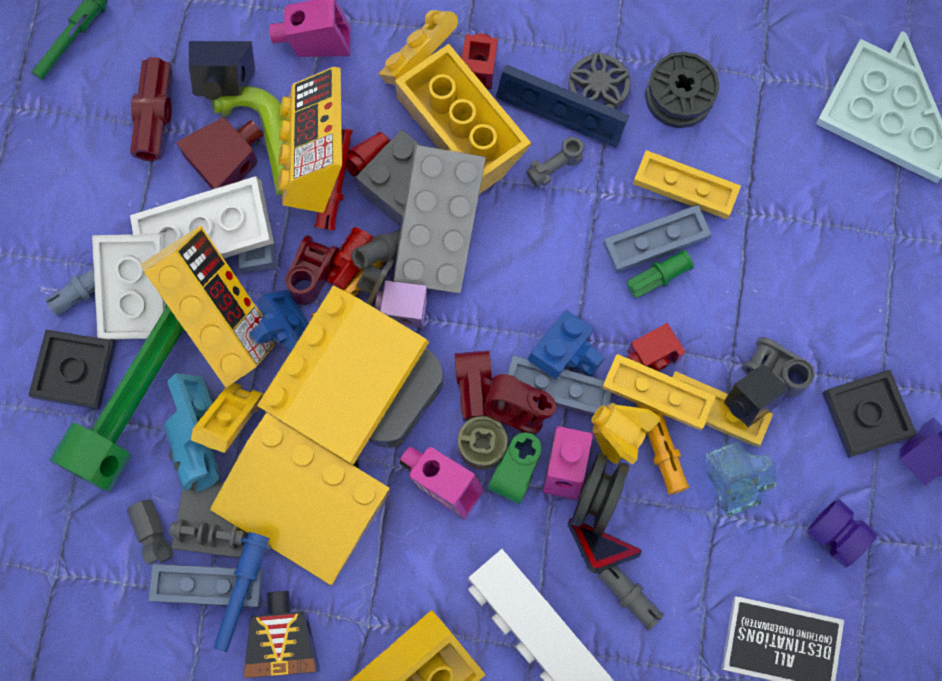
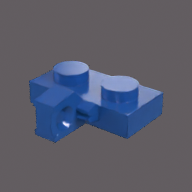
M287 290L264 294L256 302L264 316L261 318L260 324L250 331V334L257 344L267 343L275 339L277 344L283 343L286 350L291 353L309 322Z
M565 310L531 351L527 360L556 380L567 365L572 368L578 367L592 377L603 362L604 356L587 341L594 328L568 310Z

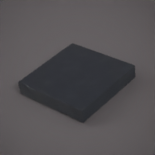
M45 330L28 396L32 399L100 410L116 343L113 340Z
M891 370L822 392L848 458L912 438L917 434Z

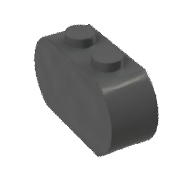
M425 348L368 440L370 443L384 448L403 444L442 390L443 374L441 364L430 350Z

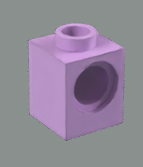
M385 280L384 291H378L375 309L404 326L423 328L428 298L427 286Z

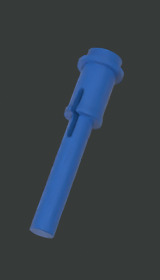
M249 532L247 538L242 539L245 545L236 571H234L237 579L213 646L214 649L226 653L228 651L251 581H257V575L265 551L271 548L268 546L270 540L268 537Z

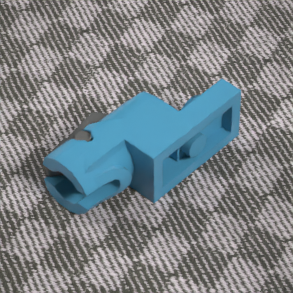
M175 373L167 382L177 411L163 425L171 446L169 457L177 471V476L183 490L196 489V492L204 491L212 487L219 480V469L213 450L192 441L191 435L194 426L213 403L203 377Z

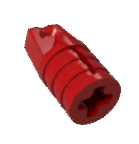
M357 227L351 229V233L346 237L340 250L335 254L332 260L333 266L325 279L332 286L334 285L342 290L345 289L352 278L362 271L352 260L353 249L361 247L373 239V236Z

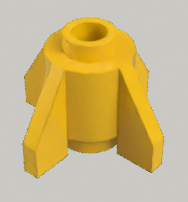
M610 403L607 407L605 405L600 406L591 420L594 424L592 431L603 455H606L608 460L616 465L623 458L633 465L637 461L638 448L644 441L646 433L650 432L660 422V417L649 409Z

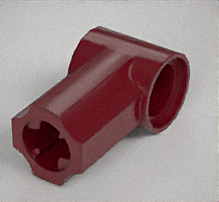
M489 350L454 353L457 384H460L463 421H468L478 416H488L485 413L484 406L490 381L492 380Z

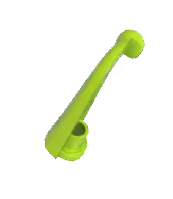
M246 86L239 96H220L216 100H211L214 114L220 113L221 117H228L231 115L232 109L238 106H247L258 112L271 164L276 195H280L282 199L283 191L277 189L279 173L283 169V165H278L280 147L284 144V141L279 140L280 125L282 120H284V117L279 116L281 103L268 91L253 86Z

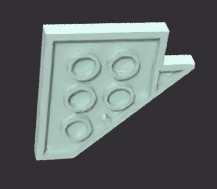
M901 31L890 53L860 39L816 124L938 183L942 179V118L907 34Z

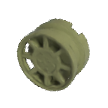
M478 416L468 420L460 429L458 435L459 454L462 460L470 467L479 470L493 468L502 461L506 453L508 437L500 422L488 416Z

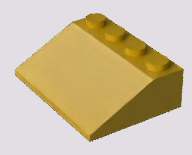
M333 285L257 406L354 465L429 341L359 298Z
M266 412L246 442L214 500L210 511L239 527L247 534L252 532L270 538L268 546L332 586L388 497L390 488Z

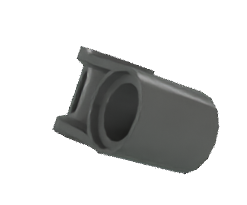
M765 337L758 338L756 342L757 349L750 361L744 362L742 370L748 375L762 365L761 362L764 356H766L767 359L764 365L789 388L785 394L789 397H797L803 394L815 377L814 368L811 363L786 350L777 342ZM787 372H798L803 378V384L791 382Z

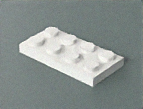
M256 176L130 215L133 234H165V248L200 225L223 258L274 243L262 183Z

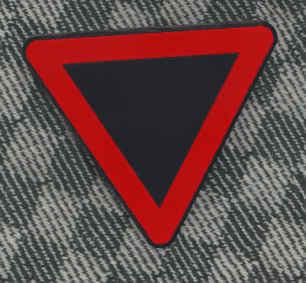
M572 518L567 523L581 552V557H583L587 569L592 573H599L636 559L642 553L641 549L605 532L602 536L594 534L593 527L585 523L577 527L571 524Z

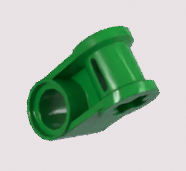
M525 432L516 435L512 439L502 461L499 462L493 474L488 490L520 505L533 478L532 474L541 455V443L535 435ZM526 441L532 444L531 450L535 452L534 456L527 455L525 459L520 458L519 450L516 446H524Z

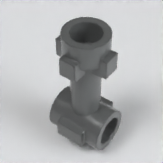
M568 137L562 141V151L543 164H540L537 160L532 162L530 168L526 170L531 183L535 187L541 184L545 186L551 182L549 175L565 164L569 166L580 164L583 161L582 152L585 149V144L581 139Z

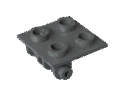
M216 482L212 487L204 491L196 492V489H189L188 491L182 489L177 521L172 522L170 525L169 535L173 537L171 549L240 558L245 545L242 539L247 538V533L210 511L214 500L224 484L223 482Z

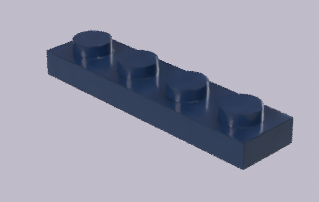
M506 65L502 71L495 97L617 148L630 116L509 65Z

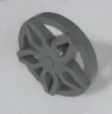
M599 52L579 60L572 68L568 82L570 91L577 93L574 86L575 82L579 86L585 87L582 96L586 97L587 93L592 96L589 99L594 101L602 98V100L609 103L606 106L617 109L623 104L630 89V76L627 68L616 58ZM596 62L601 63L602 70L596 69ZM591 63L590 71L581 69L583 66ZM607 64H610L613 67H615L611 68L608 72L606 71ZM621 74L617 79H612L611 77L612 75ZM576 75L586 76L587 80H583ZM624 81V91L620 96L615 86ZM612 92L616 99L612 98L608 94Z

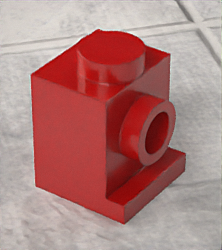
M483 33L475 35L465 34L461 59L485 88L492 89L498 52V38H491Z
M666 323L631 342L627 350L629 353L627 358L659 372L671 364L670 358L675 364L682 359L686 352L669 324Z

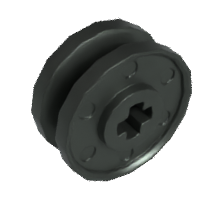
M688 52L671 53L659 60L651 72L645 93L647 107L657 120L667 126L676 128L694 126L704 120L712 109L713 103L718 96V76L711 64L697 54Z
M601 453L597 455L594 465L588 473L571 521L572 525L580 527L588 514L595 516L593 533L599 536L603 535L613 515L629 470L628 464L620 462L612 476L606 474L607 456Z

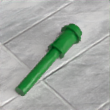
M83 0L75 12L67 19L69 25L31 73L39 80H43L80 32L86 33L88 27L99 13H105L107 10L105 6L108 1ZM83 17V20H82V21L80 22V24L76 27V29L74 30V32L69 36L68 34L70 33V31L74 28V26H75V25L79 22V20Z

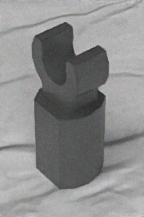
M142 500L127 508L126 511L138 543L143 544L142 556L146 564L150 565L158 559L160 563H164L172 558L173 551L169 543L162 536L164 529L153 501Z

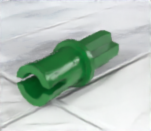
M682 250L661 263L653 262L651 268L627 281L628 290L634 298H639L661 285L666 287L669 285L670 280L688 270L694 269L693 261L689 254Z

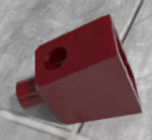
M220 118L176 142L183 157L213 190L242 181L256 166L258 160L250 146L260 139L263 133L252 120L236 131L226 118Z

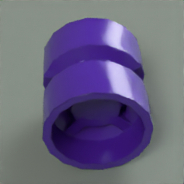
M838 498L819 514L806 532L821 546L829 545L830 555L846 568L853 564L872 545L878 534L863 520L855 521L853 519L854 512Z

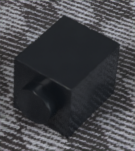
M762 364L736 382L723 403L736 418L740 419L749 428L775 409L789 388Z

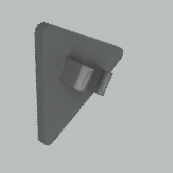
M396 254L394 258L389 259L383 270L373 265H369L363 270L356 286L370 294L366 302L370 306L395 262Z

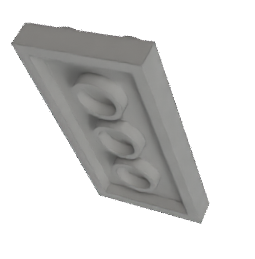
M415 144L392 277L393 282L427 286L428 289L461 293L486 157Z

